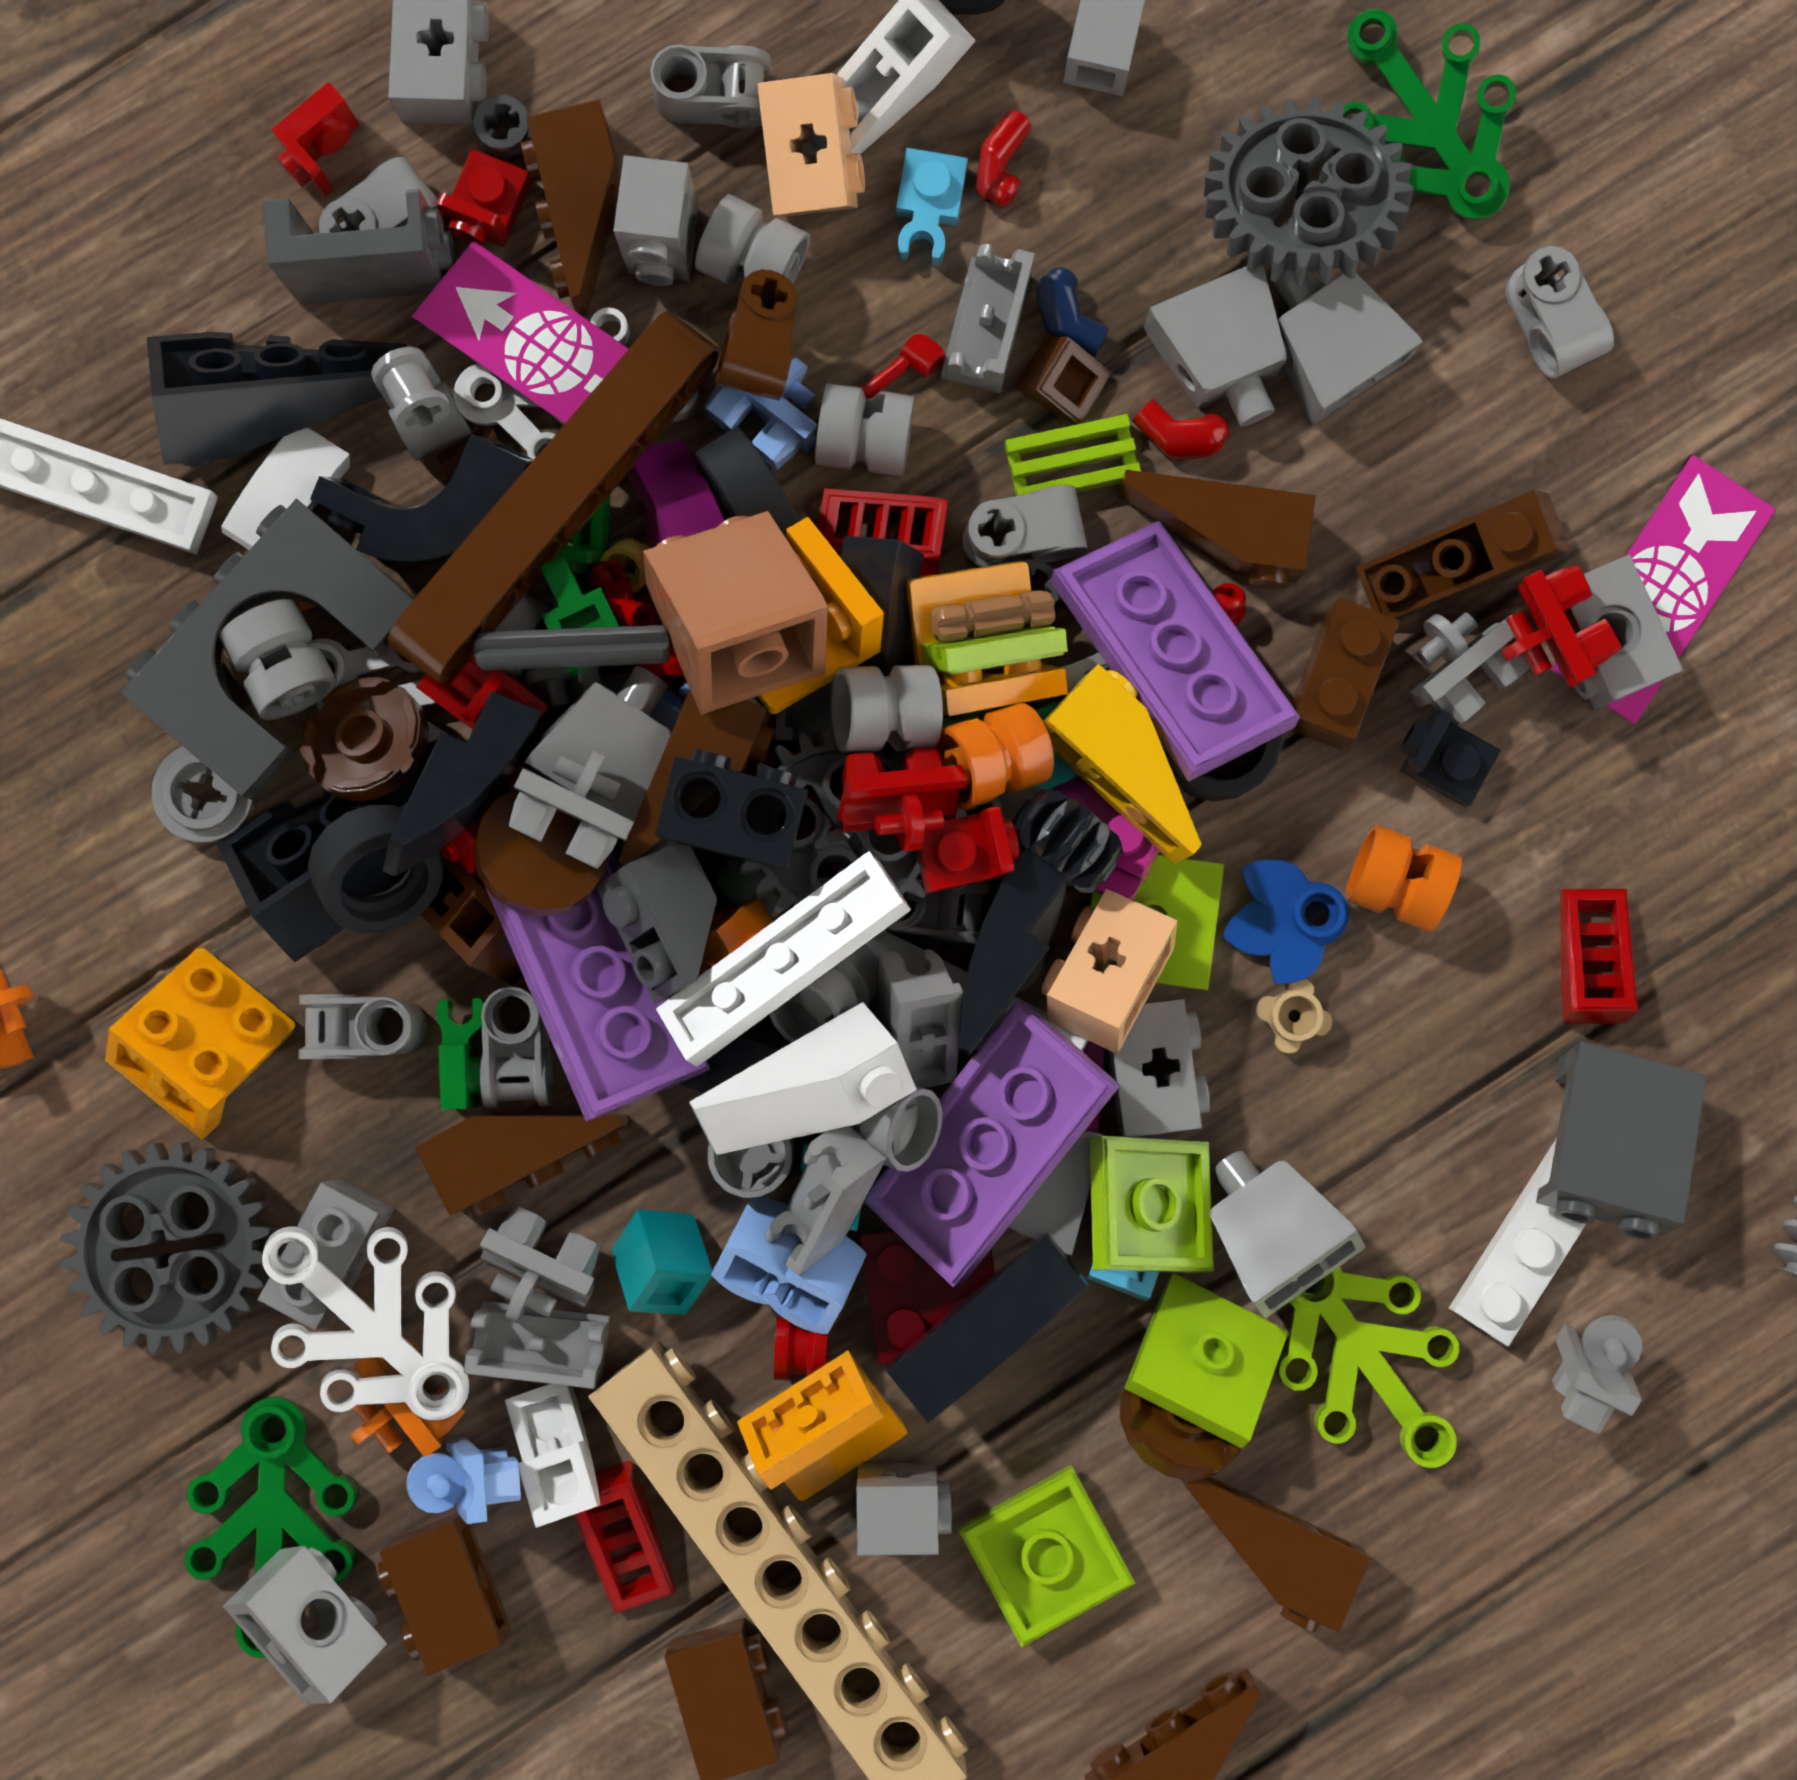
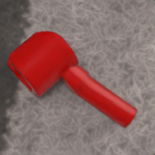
M915 334L907 340L899 353V357L893 360L891 365L860 388L863 389L866 397L871 399L900 376H903L910 367L926 379L943 362L945 352L929 336Z

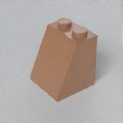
M768 511L750 517L735 516L725 520L716 528L688 537L681 535L672 536L661 541L656 547L643 551L647 588L663 626L667 627L670 643L701 715L825 674L828 606L823 595Z

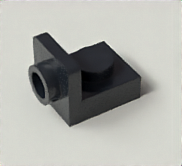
M1443 709L1429 716L1427 721L1418 717L1401 744L1400 751L1408 756L1399 772L1465 808L1472 805L1501 749L1451 723L1453 714Z

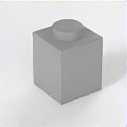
M1080 0L1066 62L1064 84L1118 96L1124 95L1145 0Z

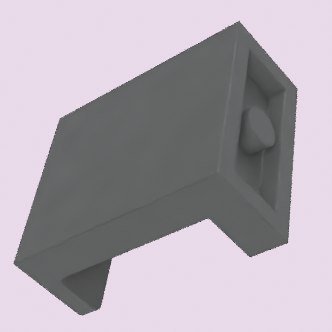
M420 189L406 190L408 223L403 227L322 234L313 233L289 198L263 200L267 264L300 305L430 294L446 275L447 271L455 264L456 252L451 231H443L440 211L429 207Z
M1580 1041L1562 1055L1558 1061L1555 1082L1565 1084L1566 1086L1550 1179L1547 1184L1538 1189L1536 1203L1555 1208V1215L1563 1220L1583 1224L1593 1223L1595 1219L1618 1225V1232L1623 1236L1643 1241L1658 1240L1659 1236H1663L1684 1225L1707 1075Z

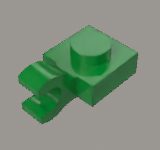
M564 555L540 566L559 607L542 614L548 630L620 627L601 587L583 595ZM597 666L566 668L571 677L574 678Z
M473 998V1016L468 1023L463 1025L457 1023L453 1017L452 1000H439L436 1017L442 1032V1045H438L440 1110L478 1107V1095H481L480 1068L482 1056H476V1044H473V1039L482 1031L481 1014L483 1004L486 1001L484 998Z

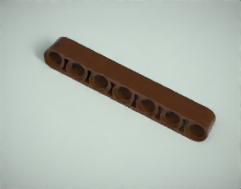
M670 311L660 314L404 610L389 633L388 645L439 684L443 685L452 680L474 656L475 636L480 632H494L541 577L543 572L540 566L558 557L709 378L720 358V349Z

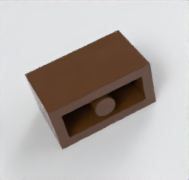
M1339 598L1326 611L1291 702L1292 707L1300 718L1295 728L1290 731L1339 750L1355 741L1400 620Z
M458 1513L396 1537L380 1551L383 1560L378 1564L381 1584L391 1600L397 1598L406 1620L402 1624V1635L406 1649L414 1661H422L427 1677L502 1646L511 1633L512 1628L472 1525L466 1524Z
M744 1617L671 1640L664 1657L700 1780H723L778 1763L781 1749L780 1739L788 1737L789 1732L779 1697L769 1700L762 1675L770 1673V1665L761 1635L750 1636Z

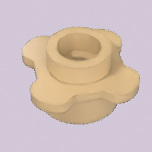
M1306 979L1290 983L1286 991L1275 997L1265 996L1261 998L1256 1007L1258 1018L1268 1022L1275 1034V1047L1283 1053L1297 1052L1301 1042L1312 1038L1314 1035H1326L1332 1027L1330 1013L1323 1010L1319 1000L1313 995V984ZM1291 1010H1297L1300 1013V1019L1297 1022L1290 1021L1288 1015Z

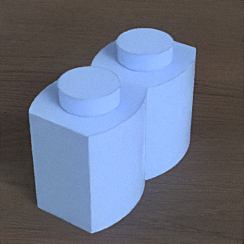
M764 1196L751 1197L711 1275L734 1294L753 1302L769 1304L780 1316L792 1324L811 1332L828 1334L845 1304L867 1254L859 1245L845 1236L842 1244L798 1276L785 1264L796 1246L803 1244L801 1239L792 1233H782L778 1240L773 1242L766 1241V1232L771 1222L787 1210L788 1205Z

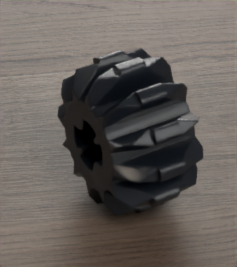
M1040 788L1031 800H1026L1017 812L1016 816L1018 818L1013 823L1018 838L1019 850L1023 851L1025 847L1067 877L1068 879L1065 884L1068 887L1082 893H1093L1101 881L1105 882L1116 868L1115 863L1123 852L1119 836L1109 829L1107 823L1096 817L1093 811L1086 809L1075 799L1068 798L1059 790Z

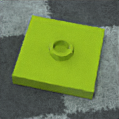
M1156 856L1144 882L1141 883L1134 897L1135 902L1177 920L1175 948L1156 984L1203 991L1208 990L1224 864L1184 859L1174 864L1166 856ZM1095 891L1091 893L1089 907L1095 909L1102 894Z
M1115 1136L1089 1138L1093 1270L1181 1273L1214 1272L1212 1219L1209 1214L1211 1210L1209 1142Z
M1173 1273L1164 1285L1124 1389L1242 1449L1250 1442L1289 1331Z
M1071 1464L958 1526L965 1544L1021 1648L1136 1584Z

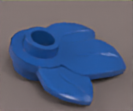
M1260 860L1243 866L1241 875L1254 901L1247 903L1231 918L1223 932L1224 940L1244 954L1270 956V971L1275 984H1290L1306 979L1319 967L1325 945L1337 940L1348 926L1350 913L1345 897L1339 890L1329 884L1320 882L1310 883L1303 872L1293 863L1282 860ZM1317 904L1325 909L1327 920L1323 926H1313L1306 920L1305 910L1308 905Z

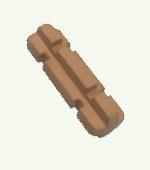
M1036 590L1020 593L1019 596L1014 597L1006 595L964 602L963 606H956V604L938 606L931 611L930 615L932 634L935 640L949 643L965 640L967 636L978 638L1020 631L1023 627L1028 626L1030 629L1049 626L1055 620L1054 600L1051 593Z

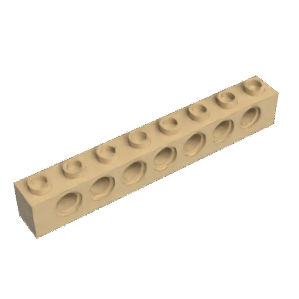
M657 1341L597 1386L588 1396L867 1778L869 1780L966 1779V1762L963 1754L969 1748L957 1727L947 1716L938 1721L923 1701L929 1697V1693L920 1677L908 1663L899 1668L884 1648L890 1643V1640L881 1624L869 1610L860 1615L845 1595L851 1590V1587L842 1571L829 1557L821 1562L806 1541L812 1537V1534L807 1524L793 1506L789 1504L782 1509L767 1489L768 1486L758 1476L750 1454L748 1453L743 1457L728 1437V1435L734 1432V1427L727 1415L712 1399L704 1404L689 1384L696 1379V1376L681 1353L674 1347L666 1352ZM659 1401L675 1403L684 1415L683 1427L674 1432H665L658 1429L651 1419V1406ZM698 1454L712 1455L720 1462L723 1468V1477L713 1484L700 1483L692 1477L689 1471V1460ZM738 1507L750 1508L760 1516L762 1528L751 1536L738 1535L729 1527L727 1514ZM776 1561H789L799 1569L802 1578L798 1584L791 1588H778L768 1580L765 1572L766 1568ZM826 1614L838 1622L841 1630L831 1640L818 1641L807 1633L804 1624L814 1615ZM855 1668H867L877 1675L880 1682L871 1692L859 1694L851 1691L845 1685L843 1678L849 1671ZM907 1722L914 1726L919 1734L911 1744L899 1747L890 1744L882 1733L892 1723Z

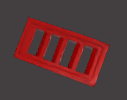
M824 488L818 530L839 556L842 554L844 539L835 538L839 509L840 507L852 508L848 536L861 537L865 510L876 512L873 538L885 539L889 514L901 515L898 540L923 553V560L939 570L948 499ZM914 517L926 519L922 545L910 544Z
M1562 889L1560 892L1563 1022L1565 1024L1627 1023L1638 1012L1627 889ZM1578 913H1611V923H1579ZM1581 939H1611V948H1581ZM1583 965H1612V974H1583ZM1585 991H1612V998H1585Z
M626 1461L595 1472L601 1505L577 1513L574 1517L614 1613L617 1614L675 1594L676 1585L644 1490L632 1461ZM630 1517L632 1521L630 1524L604 1532L602 1527ZM640 1542L642 1545L640 1549L615 1558L612 1557L611 1551ZM650 1565L653 1573L621 1584L619 1575Z

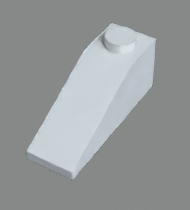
M898 0L836 74L844 78L845 88H853L856 97L858 125L857 127L849 128L852 154L863 153L927 96L976 41L939 0ZM812 129V140L803 143L802 151L804 154L814 156L817 163V151L827 148V139L815 135Z
M864 1002L689 1103L716 1155L860 1124L917 1089L898 1043Z

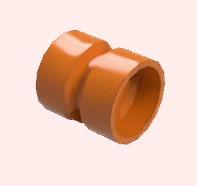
M1025 703L1014 704L986 713L981 720L978 718L964 720L942 727L940 739L936 746L947 766H963L967 783L965 788H962L958 794L957 808L970 809L991 802L998 795L1004 794V792L1018 793L1044 784L1051 778L1054 768V752L1046 726L1037 712Z
M1375 824L1368 832L1353 864L1345 890V900L1377 913H1381L1388 907L1393 908L1396 920L1431 933L1441 922L1454 895L1461 873L1462 857L1428 843L1419 849H1414L1411 837Z

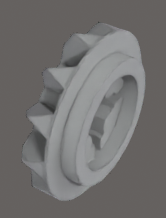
M183 746L174 750L163 760L153 779L152 803L157 817L171 833L190 842L217 843L219 839L238 831L248 813L254 810L251 799L237 793ZM208 776H213L212 787L221 791V795L226 796L227 800L226 802L218 801L217 803L207 802L204 805L203 811L197 809L199 799L190 795L189 791L181 789L182 784L185 783L191 786L194 783L204 785Z

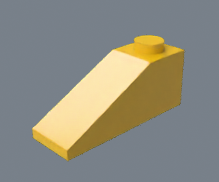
M1097 664L1075 685L1043 721L1050 735L1053 752L1171 862L1176 864L1194 855L1201 847V841L1148 710L1136 699V689L1118 672L1113 670L1106 671L1101 665Z

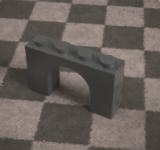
M297 498L287 509L283 505H278L262 520L256 530V534L261 538L244 556L237 552L221 565L213 577V582L217 586L201 604L195 600L191 601L175 616L169 626V630L174 634L157 652L153 649H148L132 663L125 674V678L130 682L120 692L237 793L251 800L294 754V751L250 715L233 697L224 675L223 658L225 649L219 640V633L239 615L262 604L282 599L297 600L310 603L327 612L380 657L389 647L387 639L393 625L414 600Z

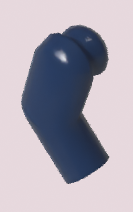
M1056 267L1040 279L1037 287L1036 298L1044 328L1054 337H1069L1087 353L1096 357L1110 328L1080 313L1075 288L1078 286L1076 276L1067 268Z

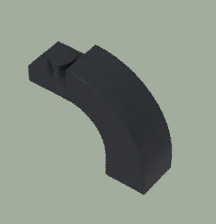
M470 435L456 471L448 485L436 497L422 505L404 508L350 481L319 476L310 500L331 509L328 515V520L362 534L356 548L357 551L392 561L417 563L447 562L534 459L493 439Z

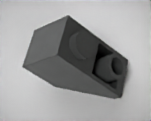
M678 843L626 864L596 886L603 900L605 914L608 920L617 928L632 958L634 972L639 981L646 986L654 1004L667 999L697 980L717 902V897L692 847Z

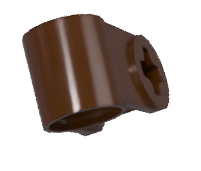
M762 269L754 271L745 277L739 291L737 308L733 310L728 322L727 333L718 363L716 385L777 401L782 397L793 353L791 339L798 301L794 285L784 275L773 270Z

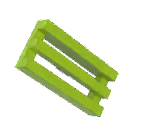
M1128 414L1005 440L1004 446L1015 495H1026L1040 489L1061 485L1074 486L1076 493L1120 484L1125 470L1141 471L1135 456L1134 438H1131L1129 430L1131 425ZM1113 435L1117 437L1115 442L1021 461L1020 455ZM1118 456H1121L1123 463L1122 466L1027 486L1025 479L1026 476Z
M1028 626L1023 627L1020 631L978 638L967 636L965 640L949 643L935 641L921 644L924 665H930L935 671L950 675L1064 655V652H1068L1066 629H1055L1052 626L1031 629Z

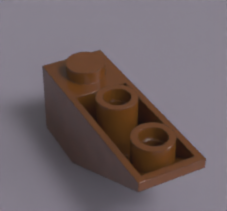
M600 99L527 116L526 119L532 140L521 142L530 180L541 178L546 199L535 202L545 240L556 238L561 258L550 261L551 272L559 299L570 297L576 312L581 316L588 315L618 199L621 179L608 123Z
M1531 490L1355 568L1371 609L1399 619L1513 577L1570 553L1571 550L1549 494Z
M483 1114L472 1116L416 1145L415 1148L449 1216L468 1209L472 1219H475L508 1202L502 1190L524 1179L529 1188L533 1189L565 1172L560 1160L583 1149L587 1159H590L621 1143L622 1140L617 1130L631 1124L628 1115H602L586 1122L583 1115Z
M1245 1669L1236 1676L1232 1672H1227L1214 1678L1201 1690L1200 1695L1202 1698L1180 1712L1178 1708H1171L1162 1712L1146 1726L1145 1731L1147 1734L1126 1748L1122 1743L1115 1744L1101 1752L1090 1765L1092 1770L1084 1775L1085 1780H1215L1261 1696L1251 1675Z

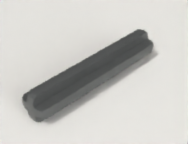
M663 625L480 632L475 636L474 642L475 661L477 666L483 670L659 664L668 662L671 654L669 633L667 627Z

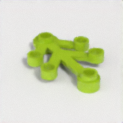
M1339 1266L1322 1278L1315 1290L1304 1291L1291 1300L1289 1303L1293 1306L1288 1347L1287 1351L1279 1357L1276 1366V1374L1286 1387L1295 1391H1303L1310 1388L1317 1379V1364L1311 1357L1320 1315L1335 1335L1326 1401L1317 1409L1314 1415V1426L1319 1435L1333 1444L1345 1443L1354 1435L1356 1419L1352 1413L1359 1368L1401 1425L1399 1437L1404 1453L1422 1467L1437 1468L1446 1464L1453 1457L1457 1447V1438L1453 1427L1439 1415L1422 1411L1379 1351L1419 1357L1432 1366L1447 1367L1454 1363L1459 1355L1460 1345L1457 1337L1451 1331L1440 1326H1430L1423 1331L1357 1321L1342 1301V1299L1378 1302L1393 1313L1405 1315L1413 1312L1420 1304L1421 1290L1418 1284L1410 1277L1402 1274H1392L1382 1279L1342 1272ZM1404 1282L1409 1287L1410 1297L1405 1304L1395 1306L1389 1298L1390 1289L1393 1285ZM1437 1335L1445 1336L1448 1341L1447 1352L1442 1357L1432 1358L1428 1353L1429 1341ZM1297 1358L1304 1359L1308 1367L1306 1376L1300 1381L1289 1380L1286 1375V1368L1289 1362ZM1331 1412H1342L1346 1419L1342 1431L1336 1434L1327 1433L1324 1427L1326 1417ZM1431 1426L1435 1432L1433 1444L1427 1448H1418L1414 1440L1416 1432L1421 1427Z

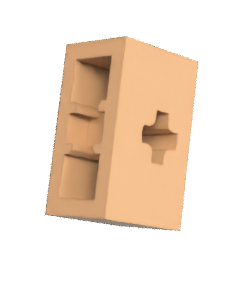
M834 73L757 83L773 215L789 217L858 208L857 193L865 192V173L860 153L852 154L849 128L857 127L858 125L857 102L853 88H845L844 78ZM812 129L815 135L827 139V148L817 151V163L814 156L803 154L802 151L803 143L812 140Z
M1106 889L1095 909L1086 906L1081 912L1071 936V941L1076 944L1066 962L1058 958L1048 971L1042 986V994L1047 996V1021L1118 1054L1175 948L1177 920Z

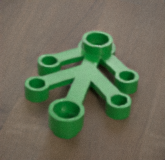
M1369 9L1358 14L1352 20L1347 32L1350 54L1362 65L1378 67L1413 119L1373 114L1365 104L1360 102L1345 104L1343 117L1346 118L1351 114L1366 111L1368 115L1365 129L1370 131L1381 125L1388 127L1385 143H1401L1404 146L1433 149L1437 152L1448 170L1412 167L1408 184L1414 186V193L1447 197L1451 209L1460 217L1468 220H1483L1496 214L1504 206L1510 189L1508 173L1505 167L1496 159L1505 116L1512 110L1515 104L1516 88L1513 81L1507 76L1496 74L1487 77L1480 84L1477 91V106L1482 115L1471 155L1456 132L1470 64L1476 60L1480 52V35L1478 31L1470 24L1459 23L1451 26L1445 32L1442 38V55L1445 64L1437 103H1435L1397 48L1398 29L1393 17L1380 9ZM1371 24L1381 26L1385 32L1383 38L1375 44L1365 43L1360 37L1362 30ZM1457 36H1466L1473 43V48L1465 55L1453 54L1448 46ZM1498 86L1504 88L1509 98L1503 105L1493 107L1486 103L1484 95L1490 88ZM1401 156L1400 162L1406 163L1404 158ZM1475 176H1482L1490 183L1489 191L1480 197L1471 196L1465 189L1468 180Z
M272 1396L252 1405L244 1415L241 1424L243 1442L213 1471L203 1473L188 1486L187 1501L190 1507L200 1514L214 1513L229 1501L232 1493L231 1486L259 1462L258 1491L211 1536L199 1539L186 1551L184 1565L187 1572L195 1579L208 1580L220 1573L228 1564L229 1554L255 1529V1574L280 1549H284L285 1531L299 1546L305 1545L307 1549L314 1548L325 1557L328 1550H338L344 1555L346 1561L344 1570L336 1571L337 1576L333 1579L335 1582L343 1580L354 1570L357 1564V1551L355 1547L345 1539H332L286 1489L288 1465L316 1492V1503L319 1509L324 1514L332 1517L347 1513L356 1505L360 1495L359 1486L353 1477L343 1473L335 1474L305 1442L307 1420L302 1409L292 1400L285 1397ZM271 1417L279 1418L285 1424L286 1433L281 1440L273 1439L267 1433L266 1423ZM203 1482H211L217 1487L219 1496L216 1503H208L202 1499L200 1486ZM331 1484H338L346 1489L348 1500L345 1505L338 1506L329 1500L328 1488ZM206 1547L215 1553L216 1565L214 1568L208 1569L199 1563L197 1558L199 1548ZM236 1624L235 1635L240 1648L252 1657L266 1658L240 1626Z

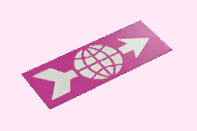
M472 241L412 315L417 321L564 424L628 351L626 346L475 241Z
M1693 454L1626 554V556L1630 554L1678 659L1776 510V508ZM1555 662L1551 670H1553L1554 672L1563 677L1557 663ZM1664 680L1606 706L1633 724H1636Z

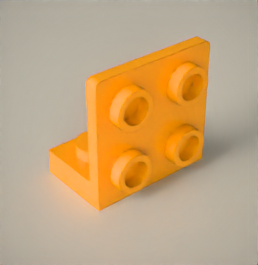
M809 517L787 528L786 539L823 595L828 606L825 674L757 696L772 714L779 713L831 682L838 668L856 667L881 651L884 612Z
M1015 561L909 579L906 584L915 665H924L921 644L937 641L932 634L930 619L931 611L935 607L951 604L963 606L964 602L1006 595L1014 597L1019 596L1020 593L1030 592L1031 584L1028 564ZM1041 659L951 675L936 671L942 691L943 715L946 716L1068 694L1065 668L1041 663Z
M197 948L109 1028L105 1061L203 1140L220 1124L226 1098L293 1033L295 1022L206 949Z
M849 1350L737 1421L758 1476L770 1490L784 1482L799 1501H804L907 1435V1429L903 1421Z

